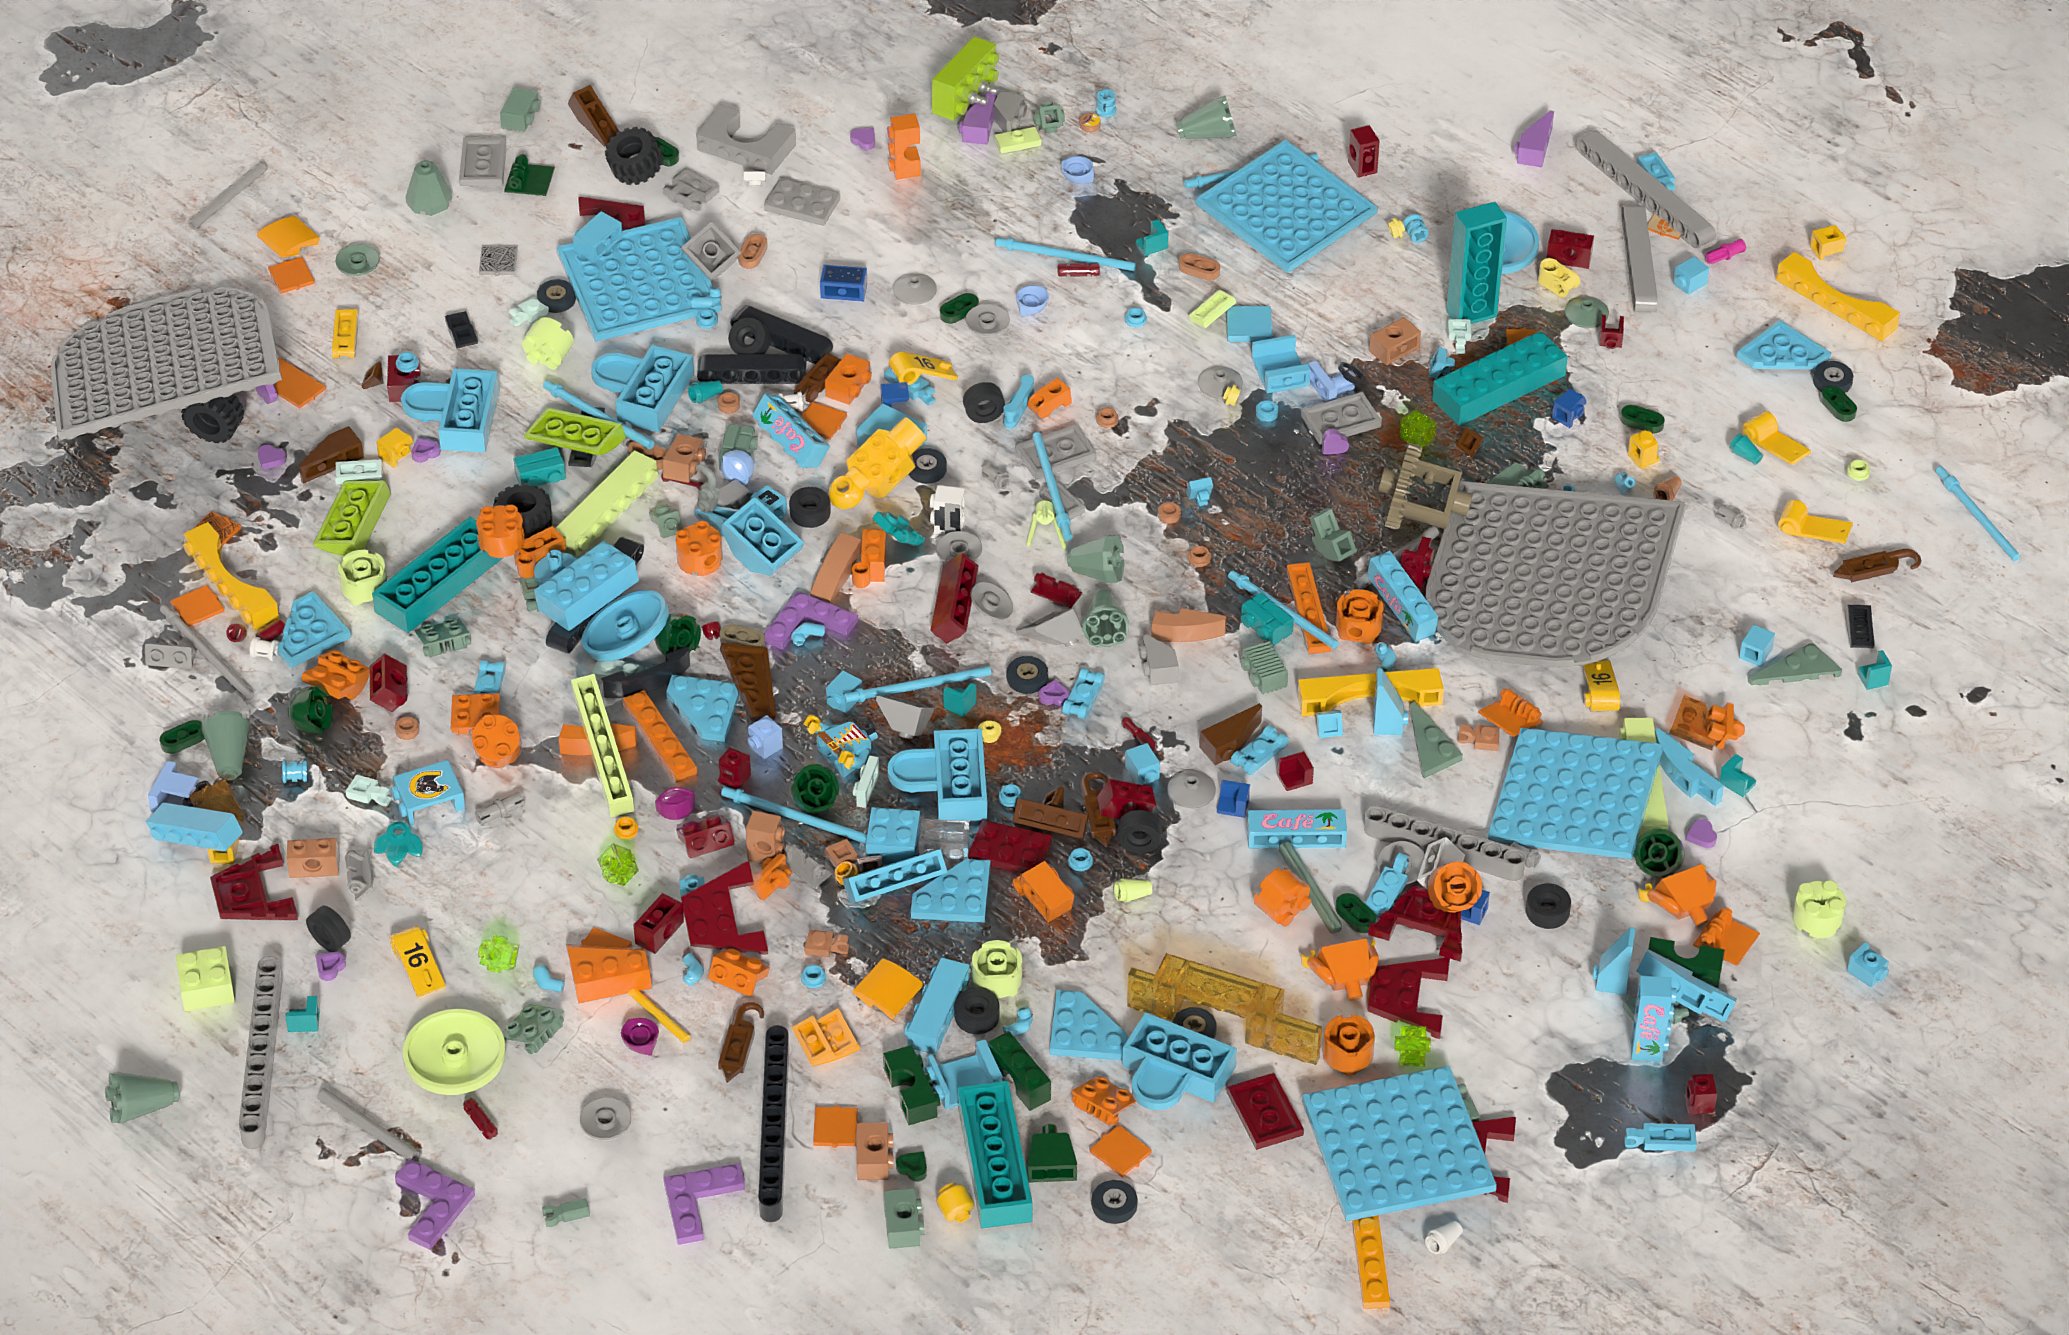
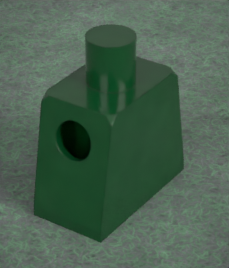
M1054 1124L1044 1125L1042 1133L1032 1135L1028 1159V1183L1077 1181V1160L1069 1134L1066 1132L1058 1133L1057 1126Z

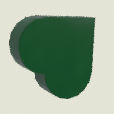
M924 1151L898 1156L896 1159L897 1172L907 1175L914 1182L924 1180L927 1176Z

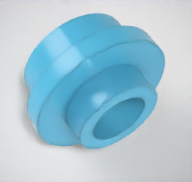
M1131 308L1125 315V322L1131 327L1138 328L1146 324L1147 316L1143 309Z
M703 309L699 311L696 323L701 328L710 329L717 325L718 316L711 309Z
M411 352L401 353L396 360V367L402 372H412L419 365L417 357Z
M1013 784L1004 786L999 792L1000 803L1007 807H1015L1017 799H1023L1022 791Z
M1078 848L1070 854L1068 864L1073 870L1086 871L1092 866L1093 858L1088 850Z
M809 965L802 972L801 981L808 988H819L826 982V973L818 965Z

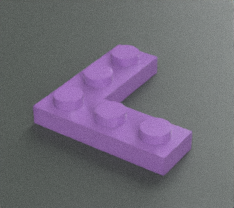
M797 591L765 631V643L783 650L790 642L792 632L806 620L824 625L825 628L847 636L857 624L858 614Z
M410 1158L395 1175L396 1183L434 1201L408 1233L410 1241L431 1250L475 1196L474 1189Z
M740 1163L663 1177L677 1244L703 1240V1232L695 1199L745 1190Z

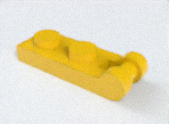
M358 309L335 310L332 342L333 359H339L340 356L356 357Z

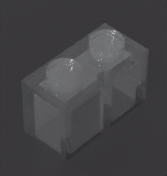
M921 819L919 855L941 849L942 855H946V858L968 859L970 821Z

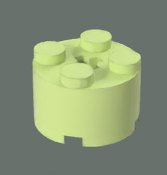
M542 317L538 321L536 320L522 340L527 360L533 364L538 362L546 364L552 370L557 369L574 344L572 334L568 329L566 332L561 329L562 324L554 319Z
M368 550L352 551L343 557L342 563L338 565L341 591L355 605L373 601L372 592L387 581L384 559L376 552L374 555L368 553Z
M1828 880L1826 882L1813 881L1800 885L1796 895L1793 922L1801 932L1803 929L1809 932V936L1826 938L1834 935L1837 929L1841 927L1846 907V898L1838 888V884Z
M993 940L982 944V948L975 951L972 956V981L974 987L990 990L997 998L1015 996L1022 983L1021 952L1017 948L1015 950L1006 941Z

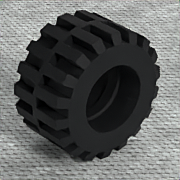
M625 128L623 132H617L615 137L612 136L610 143L606 145L605 156L614 177L621 183L626 182V185H631L632 183L639 185L642 181L644 183L647 182V179L656 176L655 172H659L660 166L663 164V154L652 133L649 130L646 131L645 128Z
M233 394L228 397H217L206 403H195L181 411L182 420L185 421V426L190 429L189 431L192 434H196L198 438L205 439L207 442L213 441L214 443H224L230 440L244 418L243 405L239 402V398Z
M515 484L514 487L509 486L505 488V491H500L498 497L494 499L493 506L514 505L517 507L518 512L522 516V528L525 539L552 526L550 497L548 494H545L544 489H538L536 485Z

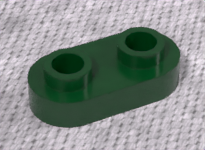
M655 137L663 154L662 165L670 167L679 162L678 149L663 139Z
M964 293L944 303L940 307V319L945 323L953 324L966 318L967 313L979 305L978 297L972 293Z
M1828 386L1822 390L1821 402L1836 419L1842 422H1849L1855 419L1857 406L1842 389Z
M1627 405L1621 410L1620 420L1626 426L1642 431L1646 430L1652 434L1659 433L1664 428L1665 418L1658 412L1636 405Z
M191 720L163 732L159 738L161 749L165 753L174 754L202 742L205 739L202 732V722Z
M1344 893L1337 897L1335 907L1337 914L1356 932L1368 933L1369 926L1372 923H1376L1375 913L1354 894Z

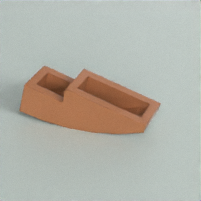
M842 532L839 534L818 572L810 596L832 603L852 574V566L861 554L862 539Z
M1180 608L1179 615L1155 611L1151 637L1164 642H1194L1221 637L1226 633V616Z

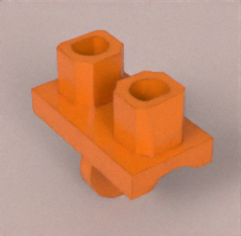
M1727 702L1723 708L1713 704L1707 711V719L1713 722L1707 728L1706 737L1716 740V748L1723 750L1725 741L1728 739L1737 740L1744 735V724L1734 718V704Z
M779 853L774 859L767 858L762 863V871L759 874L752 873L754 885L749 887L757 892L759 899L765 901L778 887L785 889L790 885L788 877L792 872L786 864L784 854Z

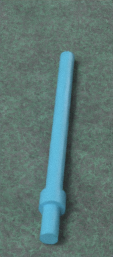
M1037 432L1032 437L1057 515L1055 520L1058 528H1061L1064 540L1069 541L1073 538L1070 529V518L1065 513L1041 433Z
M1943 466L1936 468L1935 472L1944 481L1943 484L1947 490L1953 492L2006 554L2013 561H2017L2020 558V554L1960 487V482L1954 476H1951Z

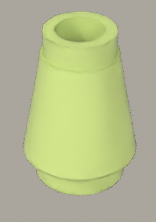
M1120 879V881L1114 884L1115 898L1123 903L1152 894L1150 880Z

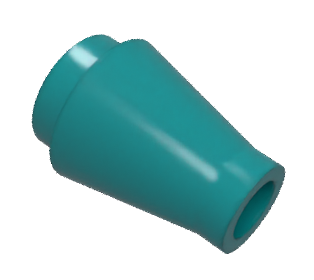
M719 380L694 382L688 387L690 400L698 404L723 392V386Z
M1740 433L1730 443L1729 447L1732 449V453L1752 462L1754 465H1757L1764 456L1747 435L1744 436Z

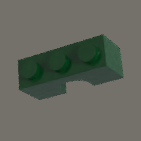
M1650 937L1648 947L1650 951L1692 971V976L1719 988L1725 949L1700 945L1699 952L1695 957L1683 958L1674 951L1675 941Z
M1010 1031L988 1042L1002 1077L1010 1074L1016 1087V1095L1029 1111L1051 1100V1080Z
M912 1045L883 1053V1068L891 1087L900 1085L910 1086V1088L900 1091V1107L908 1126L937 1118V1107L941 1105L937 1091L933 1092L931 1089L932 1081L929 1073H924L922 1069L924 1065L921 1055L915 1053Z

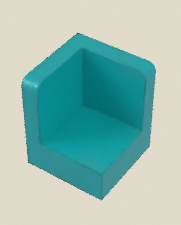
M1159 219L1152 221L1151 234L1137 239L1136 245L1145 256L1168 249L1169 232Z
M1881 650L1878 651L1876 663L1858 667L1857 674L1866 690L1889 685L1892 664L1885 652Z
M971 683L964 691L957 687L955 690L949 687L943 690L944 709L963 718L976 704V684Z
M1735 754L1722 766L1720 782L1726 788L1744 797L1756 785V779L1742 772L1743 758Z
M307 996L306 1009H291L286 1013L285 1018L288 1032L318 1031L320 1018L318 996Z

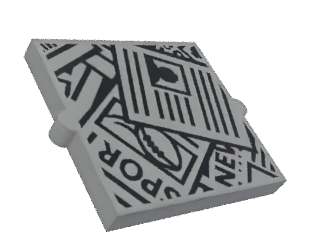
M502 245L482 246L479 275H515L518 247Z

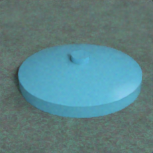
M1502 210L1507 217L1501 274H1509L1524 269L1534 261L1539 249V236L1535 227L1528 220L1515 213Z
M641 590L626 594L606 605L590 620L582 635V645L587 654L596 661H614L627 657L645 647L661 632L669 617V606L663 596L656 591Z

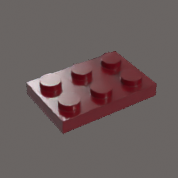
M982 819L968 853V859L990 860V866L1023 874L1045 861L1052 844V835Z
M1275 1073L1227 1086V1094L1256 1150L1304 1136V1128Z

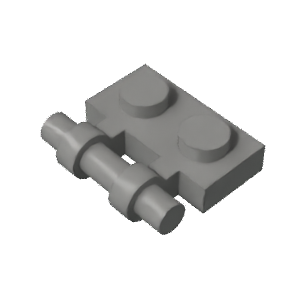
M685 169L672 180L673 189L666 187L663 190V194L674 203L679 202L683 204L684 208L688 210L693 209L698 212L702 206L698 201L706 204L719 193V186Z

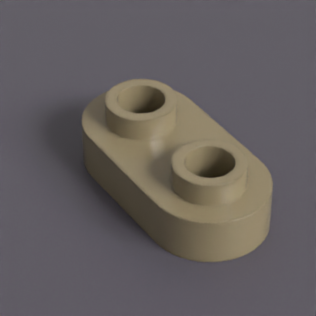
M729 624L720 630V642L765 647V635L759 630Z

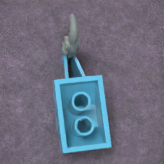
M700 464L696 466L695 470H701L708 478V482L701 485L699 491L698 508L694 511L696 518L699 521L708 522L709 526L718 530L725 537L734 557L750 572L771 576L802 550L804 542L756 497L740 510L717 506L720 491L716 486V476L705 465Z

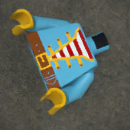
M809 715L804 722V725L808 726L810 734H817V750L843 777L855 769L861 770L863 764L866 765L869 756H871V741L877 739V733L872 726L861 731L853 722L841 725H827L821 723L820 719L814 715Z

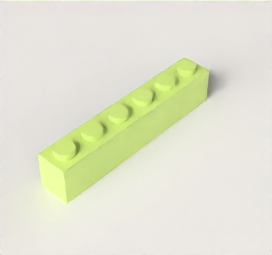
M634 450L555 528L565 539L566 553L577 558L583 551H586L589 545L596 538L600 537L603 531L610 524H613L616 518L624 510H627L630 504L637 497H640L650 484L656 481L658 477L656 460Z
M595 674L572 679V693L610 817L633 812V797Z
M1624 718L1623 728H1619V739L1656 743L1653 718ZM1660 764L1657 769L1639 837L1646 831L1654 828L1668 830Z

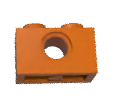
M846 353L825 380L826 397L850 405L854 398L860 395L864 385L868 384L871 380L870 361Z

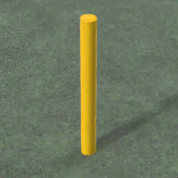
M632 989L628 992V995L682 1043L687 1042L691 1038L688 1033L638 989Z

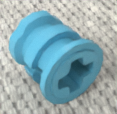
M1103 89L1097 93L1096 113L1100 117H1112L1116 113V94L1112 90Z
M1412 214L1404 219V228L1411 237L1412 242L1420 243L1427 239L1429 233L1421 215Z
M283 759V784L287 780L297 782V779L307 782V760H303L302 763H297V761L287 763Z

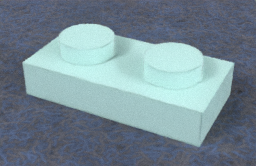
M382 459L336 462V484H343L344 481H382Z
M621 660L598 661L592 674H595L596 680L601 681V678L619 671H623L626 676L645 670V666Z
M869 756L866 765L863 764L861 767L860 782L855 783L853 796H856L857 807H867L879 776V757Z

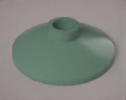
M366 245L348 246L337 254L335 259L336 267L347 275H365L378 266L379 255L375 249Z
M1593 297L1572 299L1565 307L1566 318L1572 324L1582 328L1601 326L1602 314L1606 315V321L1609 316L1606 304Z

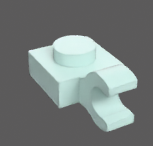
M535 296L517 305L518 308H513L509 311V314L514 317L510 319V323L514 326H519L526 320L532 323L549 314L548 307L540 303Z
M1448 319L1449 340L1456 341V354H1465L1466 340H1471L1470 319Z
M360 775L354 777L345 791L347 798L364 803H369L371 799H374L379 805L388 806L392 800L391 797H387L390 792L389 788L379 787L378 780Z

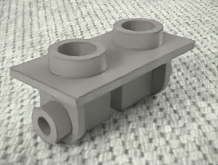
M145 643L146 665L192 669V658L195 659L196 649H192L191 646Z
M789 844L785 848L787 853L785 861L788 868L813 888H816L832 875L831 872L825 869L823 864L817 863L801 851L798 845Z
M349 850L345 855L346 868L349 869L347 872V886L355 894V901H358L373 888L368 850L362 855L358 854L355 850Z

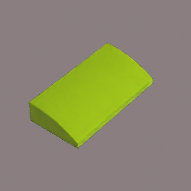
M547 408L524 434V438L594 455H603L610 452L626 438L620 423L553 408Z
M344 481L313 542L314 547L343 556L352 551L364 550L391 495L386 482Z

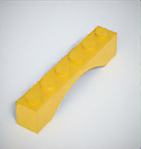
M1795 251L1778 264L1776 281L1881 342L1898 328L1899 311L1883 302L1861 300L1835 290L1818 275L1812 261Z
M209 522L184 533L185 543L183 547L187 555H192L200 570L203 569L209 581L217 585L220 594L229 599L231 607L240 612L245 624L249 623L254 630H257L279 619L277 602L266 589L243 583L224 568L220 562L222 554L220 536Z
M1439 668L1385 672L1403 701L1416 702L1419 707L1442 705L1444 688ZM1377 673L1298 679L1297 697L1301 716L1316 715L1318 712H1327L1353 699L1375 697Z

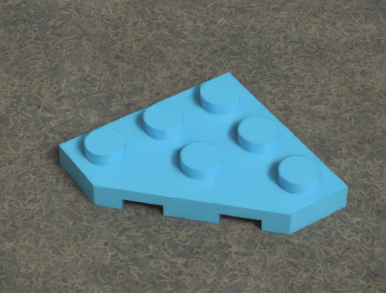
M1780 320L1738 350L1736 358L1753 369L1815 370L1819 364L1830 360L1831 352Z
M312 591L293 601L292 611L287 619L282 641L279 642L277 648L278 655L290 668H293L350 639L351 632L319 596Z
M672 675L666 691L667 699L678 707L679 713L689 724L695 727L701 739L725 742L740 697L735 684Z
M965 859L948 870V873L940 875L913 893L911 919L985 923L990 860Z
M1057 990L1050 1055L1123 1060V1046L1128 1040V1034L1084 993Z

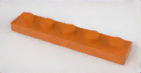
M1310 562L1287 565L1286 572L1297 614L1329 635ZM1301 628L1308 654L1331 652V647Z
M643 690L623 698L624 707L675 782L697 774L696 765L647 693Z

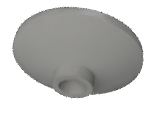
M918 273L904 275L898 278L893 285L895 297L899 301L911 305L926 303L937 292L934 280L929 276Z
M994 304L978 305L972 308L966 315L967 327L972 332L984 336L1002 333L1010 323L1008 312Z
M1228 367L1209 368L1198 379L1200 390L1205 395L1215 399H1223L1227 388H1232L1234 384L1240 390L1243 386L1240 374Z
M955 531L945 534L939 539L936 545V552L938 557L945 563L962 552L975 562L982 554V543L971 533Z
M980 582L972 588V602L983 615L994 620H1005L1012 614V601L1000 587L992 583Z
M1184 771L1171 778L1167 791L1170 799L1175 804L1184 808H1200L1213 800L1216 787L1208 775L1198 771Z
M1397 841L1385 846L1377 859L1380 874H1382L1385 866L1392 869L1397 855L1402 853L1408 856L1407 861L1409 862L1404 874L1408 875L1406 884L1416 881L1425 856L1422 849L1407 841Z
M604 1097L589 1102L580 1114L582 1130L588 1136L598 1140L617 1138L625 1133L631 1124V1112L628 1106L615 1098Z

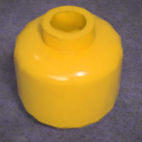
M954 1182L939 1190L936 1203L947 1221L962 1223L971 1217L970 1212L974 1209L975 1203L964 1185H957Z

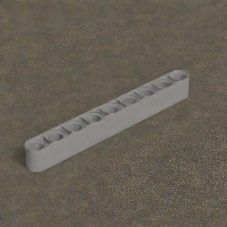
M1594 130L1576 140L1577 150L1582 156L1641 205H1645V208L1652 214L1668 222L1667 225L1673 230L1680 232V237L1693 248H1699L1716 238L1715 229L1708 221L1600 132Z
M271 956L262 958L258 962L239 1117L242 1144L248 1149L261 1147L265 1141L282 990L280 963L277 958Z

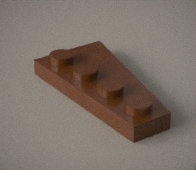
M721 643L720 652L750 720L758 721L767 715L774 721L776 714L768 648Z

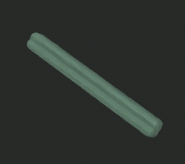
M1289 841L1281 843L1279 845V852L1291 871L1309 885L1311 903L1331 934L1340 932L1342 930L1340 920L1295 848Z

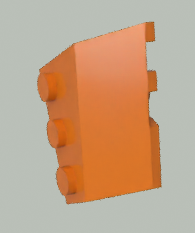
M566 944L578 1004L628 994L632 989H638L639 991L652 989L650 970L644 948Z

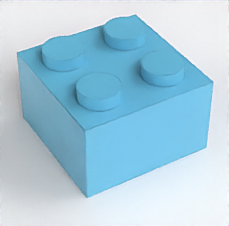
M872 807L866 840V857L881 855L882 864L889 865L917 856L921 831L920 811Z

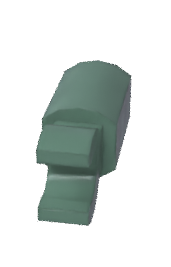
M586 1198L563 1203L558 1207L553 1205L542 1207L543 1216L552 1215L545 1218L546 1227H553L560 1221L568 1222L590 1216Z

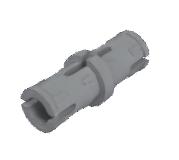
M516 792L502 800L496 799L493 801V804L475 811V816H479L476 818L478 823L484 825V823L495 818L506 817L507 813L525 806V802L521 801L523 799L521 793Z

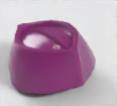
M670 788L655 800L656 811L669 820L683 819L693 811L695 795L694 791L685 788Z
M647 1018L628 1019L621 1029V1037L624 1044L636 1053L649 1056L653 1054L659 1035L656 1023Z

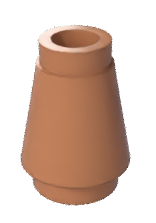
M1673 475L1654 487V499L1673 501L1682 485L1681 479Z

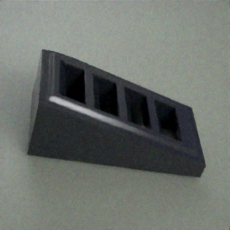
M1848 604L1845 610V619L1850 648H1874L1871 605ZM1854 618H1864V620H1854ZM1855 625H1865V627H1855ZM1855 631L1866 632V634H1855ZM1856 638L1867 639V641H1856Z

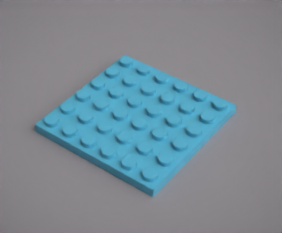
M1286 139L1198 196L1195 203L1286 273L1291 272L1376 215L1378 211L1377 206Z
M682 217L622 231V239L595 263L575 252L574 243L557 246V254L573 287L576 299L595 342L696 318L699 311L703 309H711L715 313L721 311L720 302L711 308L691 307L692 297H707L710 295L709 291L713 286L707 276L680 249L691 239Z
M1521 728L1490 826L1488 840L1512 845V843L1516 842L1521 846L1632 859L1661 759L1662 744Z
M1450 1066L1302 1095V1103L1346 1221L1496 1191V1182Z

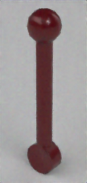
M663 473L661 475V479L663 482L673 481L696 487L698 490H700L701 485L704 484L703 482L696 483L690 481L689 483L667 479L663 478Z

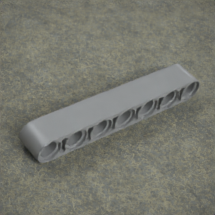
M1623 205L1622 226L1634 312H1657V290L1645 205Z
M1374 805L1366 810L1364 831L1372 838L1388 843L1397 841L1411 842L1420 847L1425 854L1429 844L1447 837L1465 854L1463 862L1471 865L1474 870L1510 881H1518L1524 876L1526 856L1523 851L1382 806Z

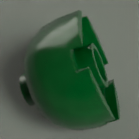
M678 612L669 614L666 625L654 638L658 650L665 656L684 647H688L689 653L691 650L695 651L701 639L700 625L696 624V619L690 615Z
M319 685L305 687L298 690L292 696L288 707V716L298 730L317 734L323 733L324 728L328 729L330 727L333 708L332 704L327 703L326 697L330 696L324 687Z
M820 764L807 765L798 770L791 779L789 786L790 797L795 806L802 811L808 813L823 812L835 803L836 796L839 794L838 780L830 769L827 770Z
M1654 828L1646 831L1639 837L1636 850H1634L1636 864L1644 873L1652 877L1664 878L1673 875L1681 868L1684 862L1685 850L1682 841L1676 834L1666 829Z

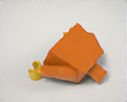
M1700 864L1661 879L1655 889H1653L1651 883L1645 884V891L1639 888L1638 896L1643 902L1651 901L1674 915L1676 919L1680 920L1691 916L1695 926L1699 927L1709 921L1704 910L1709 908L1714 902L1717 882L1706 871V866Z
M1367 938L1321 947L1317 955L1318 958L1316 957L1315 950H1310L1309 957L1304 956L1303 953L1301 954L1302 966L1310 968L1327 985H1331L1334 991L1346 989L1349 1001L1358 1000L1363 997L1360 986L1368 983L1370 977L1375 974L1379 962V956L1375 949L1376 941L1371 940V944L1368 945Z

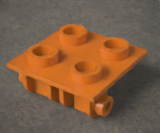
M1504 688L1500 692L1501 700L1478 710V713L1489 722L1494 723L1503 729L1505 733L1513 737L1519 735L1521 728L1531 729L1543 723V720L1540 719L1542 716L1540 709L1529 701L1524 700L1522 696L1518 697V694L1511 689Z
M500 693L452 695L450 726L452 733L457 735L469 734L470 729L472 735L473 729L485 715H499Z
M1725 907L1714 914L1693 943V946L1700 948L1701 945L1725 949L1723 960L1738 966L1760 933L1732 920V910Z
M1098 1075L1071 1091L1074 1094L1072 1102L1075 1107L1087 1112L1089 1115L1093 1114L1094 1118H1099L1100 1121L1108 1126L1111 1124L1115 1126L1119 1121L1117 1114L1136 1103L1133 1095L1128 1090L1119 1088L1110 1083L1107 1078Z

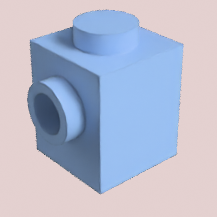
M767 715L748 727L749 746L763 759L768 758L783 748L782 728Z

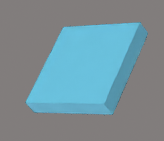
M1231 306L1227 310L1228 342H1256L1272 339L1271 306Z

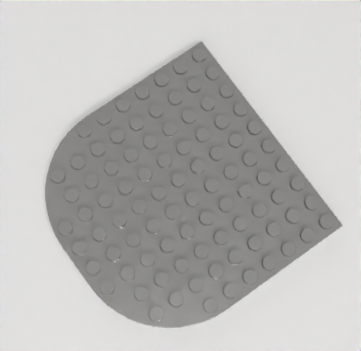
M217 287L214 291L203 292L202 288L188 290L106 314V319L98 323L91 321L69 336L60 345L61 351L58 355L53 356L51 362L56 426L59 440L74 439L81 434L96 433L103 428L118 427L122 423L140 421L144 417L162 415L173 409H184L195 403H206L217 397H228L239 391H250L255 387L265 384L272 385L282 380L267 305L262 299L258 300L255 298V295L251 292L226 287Z
M1460 481L1458 490L1473 494L1467 516L1451 512L1426 587V600L1438 615L1436 630L1448 643L1464 653L1489 661L1561 668L1585 665L1615 655L1636 641L1649 627L1660 602L1686 510L1685 502Z

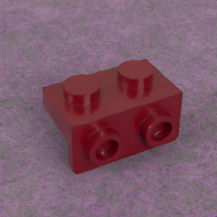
M1423 536L1417 552L1404 549L1401 556L1402 568L1420 590H1422L1425 579L1429 578L1433 566L1429 562L1432 561L1434 549L1431 548V538Z
M713 814L707 816L704 821L687 822L683 824V827L676 829L678 838L685 844L688 857L695 858L735 844L730 822L722 815Z

